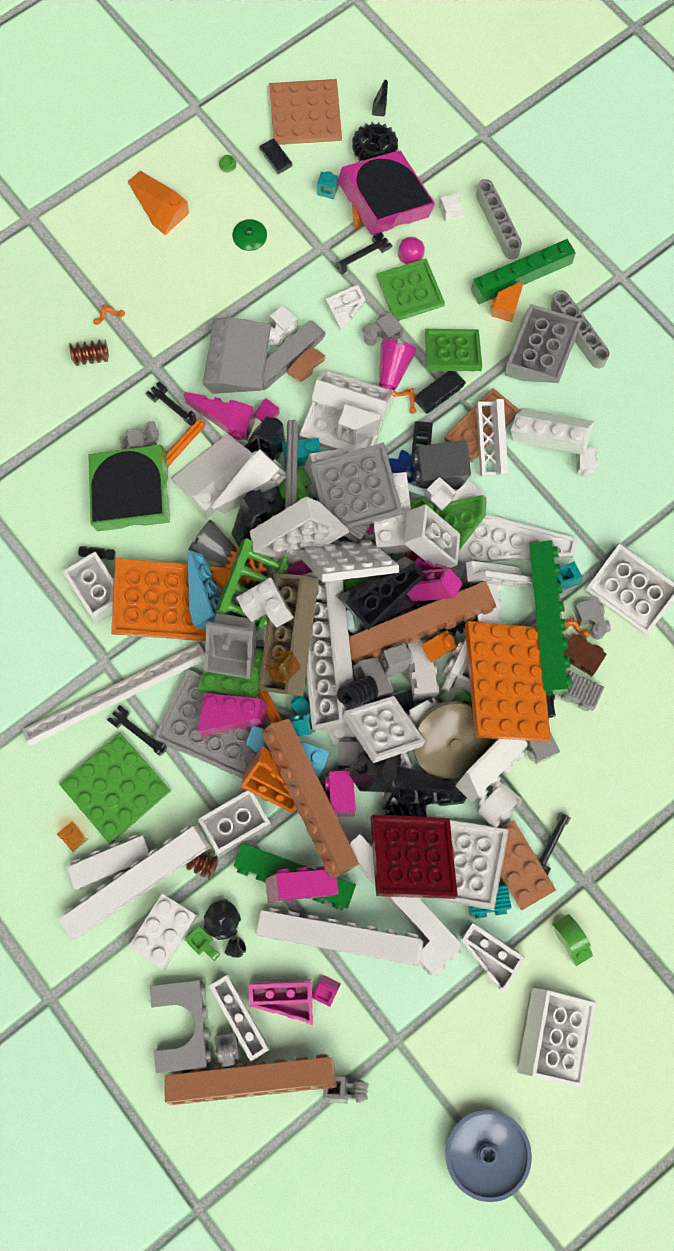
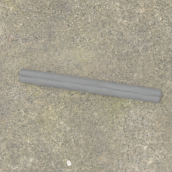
M288 420L285 508L292 506L297 500L298 423L296 420Z

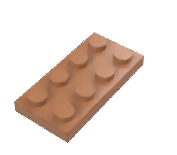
M492 388L479 402H492L496 399H504L506 428L521 410ZM476 405L444 437L446 442L467 440L471 463L479 456ZM482 406V414L487 418L490 415V406ZM486 423L483 427V432L489 436L492 430ZM489 442L484 445V450L490 444Z
M512 820L500 827L508 829L509 832L501 877L504 883L508 885L510 893L522 911L553 893L556 889L517 824Z

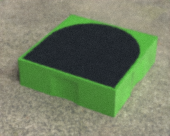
M162 445L88 454L90 524L97 532L123 529L133 525L147 526L170 523L169 497L167 494V453Z

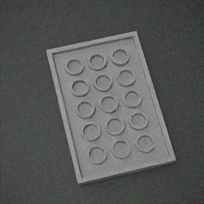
M187 669L154 740L242 779L245 769L256 756V753L245 744L251 727L229 730L226 733L211 734V736L207 737L197 732L205 693L198 692L202 675ZM276 708L282 721L286 719L291 720V716H294ZM267 714L265 723L256 727L266 729L271 724Z

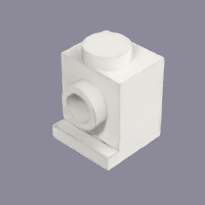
M587 447L585 455L576 454L577 475H582L583 477L594 476V470L598 467V458H595L598 448Z

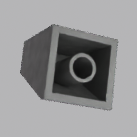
M467 440L419 446L412 454L411 461L415 468L413 479L417 487L428 489L440 477L451 488L459 489L471 476Z

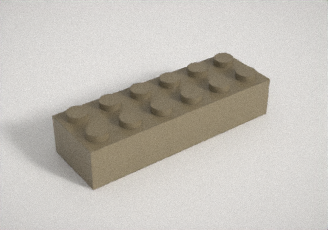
M274 573L273 581L279 588L294 618L276 627L268 617L258 690L303 696L319 579L304 575Z

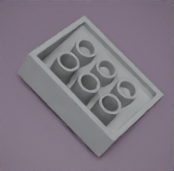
M530 304L506 365L505 376L521 381L559 383L582 319Z
M232 317L213 319L203 385L212 394L261 391L271 324Z

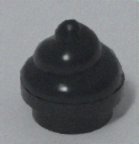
M240 937L231 938L226 945L224 953L233 958H240L246 952V945Z

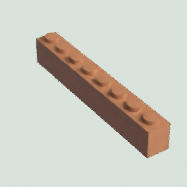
M484 581L462 590L454 598L440 599L374 626L369 630L367 629L350 636L349 644L352 666L361 660L375 657L380 658L384 650H388V648H395V646L402 645L403 643H417L422 637L434 636L444 628L451 629L459 622H468L473 620L476 615L492 612L496 608V603L487 582Z
M290 719L270 724L261 732L264 742L272 754V759L280 771V775L289 790V794L297 807V811L306 826V830L315 845V849L324 864L326 872L330 879L349 872L358 866L359 862Z
M320 1054L316 1056V1059L297 1057L295 1061L287 1062L286 1059H277L271 1064L259 1061L254 1062V1066L235 1064L233 1068L227 1069L222 1066H215L210 1071H204L202 1068L192 1069V1073L173 1071L171 1075L164 1076L165 1103L173 1106L337 1087L335 1061L327 1054Z

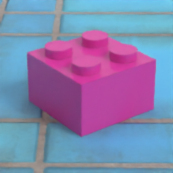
M351 771L329 772V777L325 778L326 793H330L328 800L336 817L355 816L354 782L349 775Z

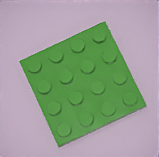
M121 733L117 734L59 784L109 844H112L172 792Z

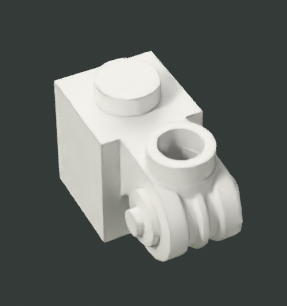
M284 305L270 315L272 327L268 345L280 346L287 336H291L297 331V318Z

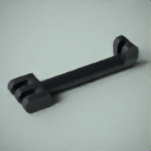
M382 232L373 236V243L340 260L335 266L337 269H340L339 272L341 274H345L348 264L377 249L384 253L391 249L393 245L390 242L388 243L386 237L383 238L384 234Z
M158 381L156 383L159 390L154 386L151 388L154 394L149 391L145 393L154 403L160 399L183 418L187 424L193 426L196 423L195 413L193 411L187 413L165 395L168 390L161 382Z
M119 705L117 707L122 712L121 715L115 711L112 713L117 718L116 721L110 717L107 719L117 729L121 725L126 727L150 746L158 756H162L166 752V745L162 742L157 743L127 719L130 713Z
M561 812L556 818L558 823L539 859L547 876L551 868L546 866L565 825H568L571 817Z

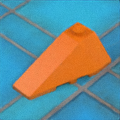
M139 171L128 181L145 213H147L150 222L162 234L167 235L190 214L188 202L182 196L144 172Z

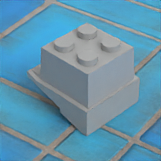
M217 613L213 622H207L204 671L250 679L255 666L254 653L257 645L255 620L251 622L246 617Z

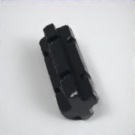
M79 546L78 549L80 557H87L94 552L97 553L100 559L114 560L116 556L114 549L105 550V548H87V546Z

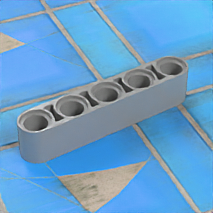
M482 179L478 183L476 198L504 255L508 259H516L520 254L522 241L494 184L489 179Z
M564 290L556 291L551 302L552 311L565 315L570 314L575 318L582 319L580 326L582 330L578 331L575 343L594 368H603L610 355L609 349L570 295Z
M309 321L266 359L262 390L268 389L288 371L291 365L310 347L314 348L324 339L326 332L314 321Z

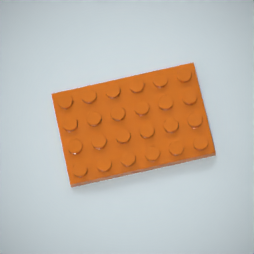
M115 558L111 634L206 641V630L196 628L193 625L189 611L188 564ZM209 566L213 573L211 577L213 582L220 586L223 591L230 569Z
M473 621L465 623L475 738L541 742L551 740L546 692L543 689L537 627Z

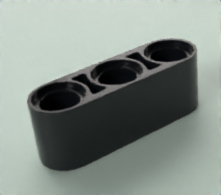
M448 371L419 392L414 401L425 414H428L460 391L466 384V381L457 371Z

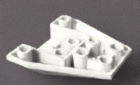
M259 449L249 456L248 462L242 467L222 494L214 500V504L211 507L224 514L240 507L242 498L248 492L259 489L264 492L279 486L286 479V469L278 460L274 459L272 461L262 450Z

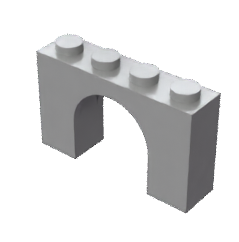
M200 980L150 986L151 1008L172 1005L182 1006L191 1013L195 1024L193 1036L186 1045L180 1048L154 1051L156 1073L208 1067V1062H211V1050L207 1049L206 1041L210 1040L209 1027L205 1028L208 1010L207 1006H203V997H206L205 984L202 985Z

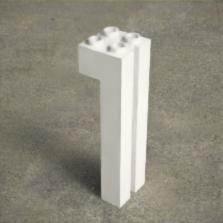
M359 834L350 843V846L359 862L357 867L375 885L373 848ZM386 897L427 942L422 948L420 966L429 975H439L447 967L444 963L448 959L450 961L454 960L462 952L460 948L463 945L420 898Z

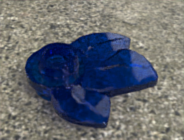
M401 450L398 459L388 458L392 473L409 472L411 476L407 477L408 483H412L415 471L411 461L412 456L408 452Z

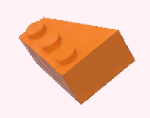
M262 746L245 769L240 787L293 813L297 807L289 794V790L280 775L275 761L272 759L271 752Z

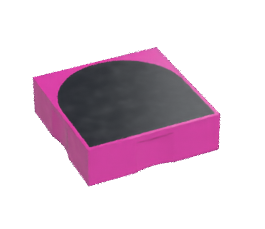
M401 150L343 166L337 180L349 201L355 206L359 217L371 235L393 229L401 224H409L429 218L435 205L432 197Z

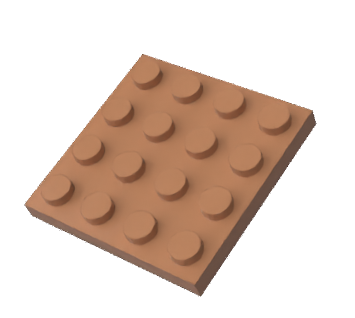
M337 79L269 83L273 138L279 145L342 141Z

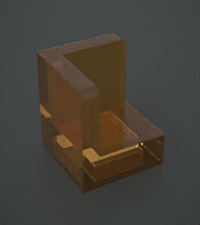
M278 651L265 665L272 680L287 683L301 668L294 653L287 651Z
M73 821L57 833V836L64 841L72 852L89 840Z

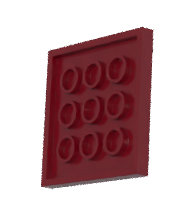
M375 814L370 817L376 896L455 899L458 897L450 818Z

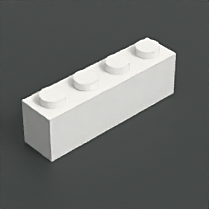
M137 834L129 837L128 842L123 844L117 842L110 845L109 850L104 852L101 850L95 851L85 860L79 858L72 861L67 870L74 889L79 892L110 879L121 872L129 871L133 863L138 860L142 862L148 858L147 854L150 852L146 838L143 835L139 836Z
M226 975L211 984L209 987L250 1061L270 1050L230 976Z

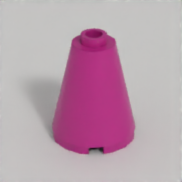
M383 339L380 344L379 385L390 390H396L415 355L416 348L406 342L403 344L397 343L398 340Z

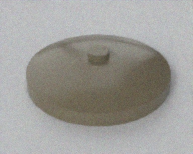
M448 701L435 705L422 715L415 726L425 740V743L422 747L413 749V755L418 764L434 777L452 779L463 776L487 751L489 738H475L472 706L466 703Z

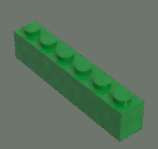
M567 238L473 279L471 292L480 305L496 298L498 292L519 282L525 285L571 265L576 252Z
M244 843L241 844L233 865L237 869V873L248 876L250 873L256 876V880L265 883L266 878L277 874V870L289 869V872H297L298 868L307 867ZM337 878L338 894L313 898L312 900L321 904L327 901L332 903V908L343 911L344 908H349L356 884Z

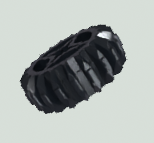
M372 121L371 125L365 123L364 127L360 126L358 131H355L352 139V149L359 162L396 152L398 150V137H396V132H392V127L387 128L386 123L380 125V122L374 124Z

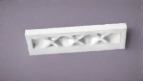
M496 399L492 402H477L480 476H502L508 474L504 399ZM482 406H490L488 418L482 414ZM486 423L492 430L489 436L483 432V427ZM487 442L493 447L490 455L484 450V445ZM488 460L494 464V472H486L485 464Z
M477 561L466 562L468 582L482 583L486 581L487 584L520 587L533 583V577L521 575L520 567Z

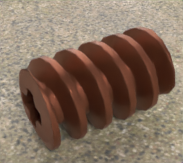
M99 339L97 345L91 340L90 346L84 341L83 347L76 342L75 348L69 343L71 360L76 366H79L80 360L83 365H86L87 359L90 364H93L94 358L97 363L101 362V358H103L104 362H108L109 352L106 339L104 344Z
M208 852L205 856L202 853L187 863L186 868L190 871L194 867L195 874L201 871L203 878L208 875V880H211L218 865V856L216 855L213 859H210L211 852Z

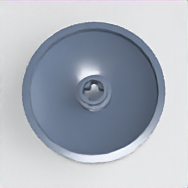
M485 1109L469 1113L455 1124L447 1139L445 1159L452 1180L462 1192L479 1201L498 1202L511 1197L524 1185L531 1169L532 1152L526 1133L513 1118L496 1110Z

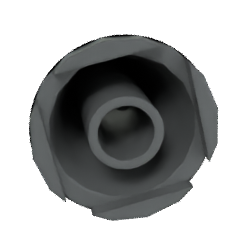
M211 519L204 525L196 536L195 542H192L188 548L189 551L202 554L204 558L225 567L227 564H230L227 557L232 558L230 551L237 552L234 544Z

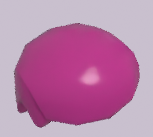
M406 237L401 241L398 249V257L405 264L422 260L425 253L423 242L416 237Z

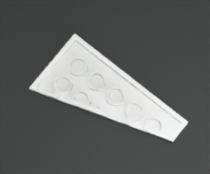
M486 514L485 518L459 550L458 562L531 560L529 543L552 540L554 546H558L559 557H556V559L573 558L578 538Z

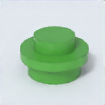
M224 155L219 161V167L224 172H231L236 168V160L231 155Z

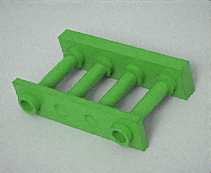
M247 538L243 540L239 546L214 613L225 614L227 611H232L248 618L241 606L234 604V601L231 600L233 594H243L249 590L238 583L240 576H247L260 583L269 578L248 569L245 565L246 560L252 558L275 568L274 573L285 574L288 568L286 563L288 557L283 556L279 561L273 560L260 553L253 552V548H251L253 541ZM267 614L255 620L256 631L266 626L268 622Z

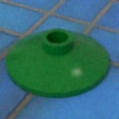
M243 220L233 229V241L242 250L254 251L265 244L267 230L257 220Z

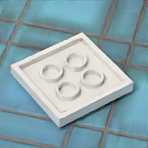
M394 696L347 710L343 714V718L373 763L422 747L425 743V740Z

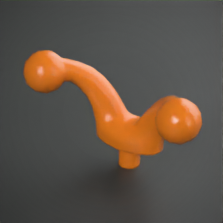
M103 304L104 308L100 310V318H95L93 323L99 325L104 320L106 312L117 317L125 316V312L120 310L117 313L112 306L107 307L106 304Z
M407 388L399 393L393 390V397L406 395L410 397L411 408L409 412L415 414L417 411L414 407L415 389L411 388L410 390Z
M570 617V621H566L567 629L572 625L584 637L590 635L588 630L582 631L578 622H574V617Z

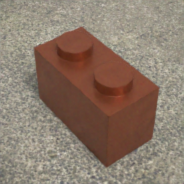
M574 633L568 641L569 648L565 649L566 656L570 658V664L591 677L596 673L607 655L602 647L596 644L592 645L587 642L584 636Z

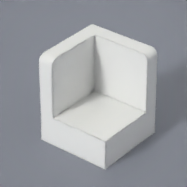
M460 192L441 197L439 208L445 222L464 217L465 213L460 203Z
M439 477L426 490L425 497L442 511L454 500L456 491Z

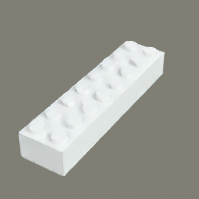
M314 572L304 574V576L318 578ZM319 579L307 663L312 730L330 731L349 726L343 718V714L350 709L346 708L337 698L339 687L353 682L346 607L337 598V596L344 593L343 579L322 582Z

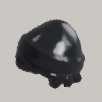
M227 899L219 900L212 903L203 916L205 925L203 927L217 940L228 939L232 935L237 934V927L241 917L234 904Z

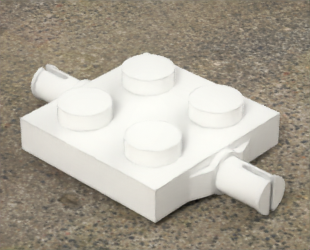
M466 637L462 642H458L457 648L451 651L450 656L452 658L443 669V673H445L443 680H445L442 689L447 692L450 691L468 655Z

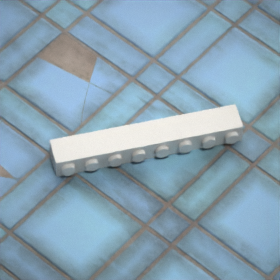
M190 825L180 831L181 835L177 838L171 837L163 843L164 847L159 850L156 848L147 854L148 858L142 862L140 860L136 861L130 866L131 869L126 873L121 872L114 876L112 883L101 885L96 889V894L84 897L80 900V905L75 908L72 906L63 912L64 916L59 921L70 940L79 939L211 848L199 827H191Z
M268 908V911L261 910L256 932V935L260 937L414 966L420 965L423 940L418 939L417 934L406 933L405 936L397 935L398 931L386 929L384 933L377 931V927L366 925L365 929L357 928L358 924L351 922L340 925L338 920L326 918V922L318 921L319 917L307 915L306 918H301L299 913L287 911V915L280 914V910Z

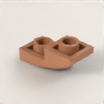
M310 347L291 365L287 374L301 383L312 375L315 367L325 361V355Z

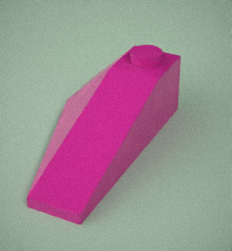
M184 393L186 404L234 439L248 441L255 423L253 406L235 400H229V403L221 401V398L218 397L209 400L205 395Z

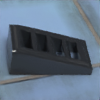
M387 80L383 81L373 101V116L384 117L386 114Z
M414 422L411 458L412 454L419 447L416 444L431 445L433 423ZM417 436H420V437H428V438H427V439H420V438H417Z

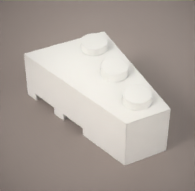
M472 921L461 941L504 994L526 958Z

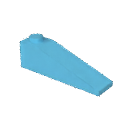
M190 550L187 552L189 611L193 625L196 628L206 630V623L213 622L217 613L214 612L222 590L220 586L213 582L211 578L213 573L203 555ZM227 611V612L225 613V614H228V615L233 616V612H232V611H229V612Z
M253 726L245 744L256 754L262 746L270 752L261 733L264 729ZM301 742L319 779L329 752Z

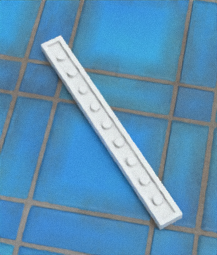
M197 643L22 729L29 746L39 743L88 717L94 716L102 710L112 707L171 676L204 661L205 653L200 644Z

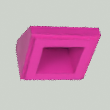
M265 398L254 416L262 422L266 416L276 418L280 411L275 404Z
M322 975L312 998L331 1007L341 983Z

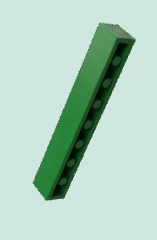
M552 540L529 543L543 689L546 692V696L570 693L569 687H572V677L567 672V668H570V658L566 656L565 649L569 647L567 637L564 638L563 632L567 630L566 620L562 619L561 613L565 612L564 601H560V594L563 593L562 583L558 582V575H561L560 564H556V557H559L558 546H554Z

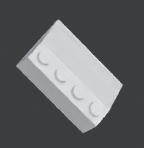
M227 433L171 478V480L208 519L217 511L211 507L214 504V500L222 494L242 467L248 462L249 456L252 453Z
M304 497L292 506L285 508L279 514L272 516L271 519L259 524L250 531L251 541H253V552L276 560L287 556L286 563L293 565L301 560L299 550L305 549L308 546L324 547V545L330 544L349 533V530L320 502Z
M623 543L616 547L585 589L647 635L674 601V580Z
M532 988L517 1073L582 1088L596 1003L549 990Z

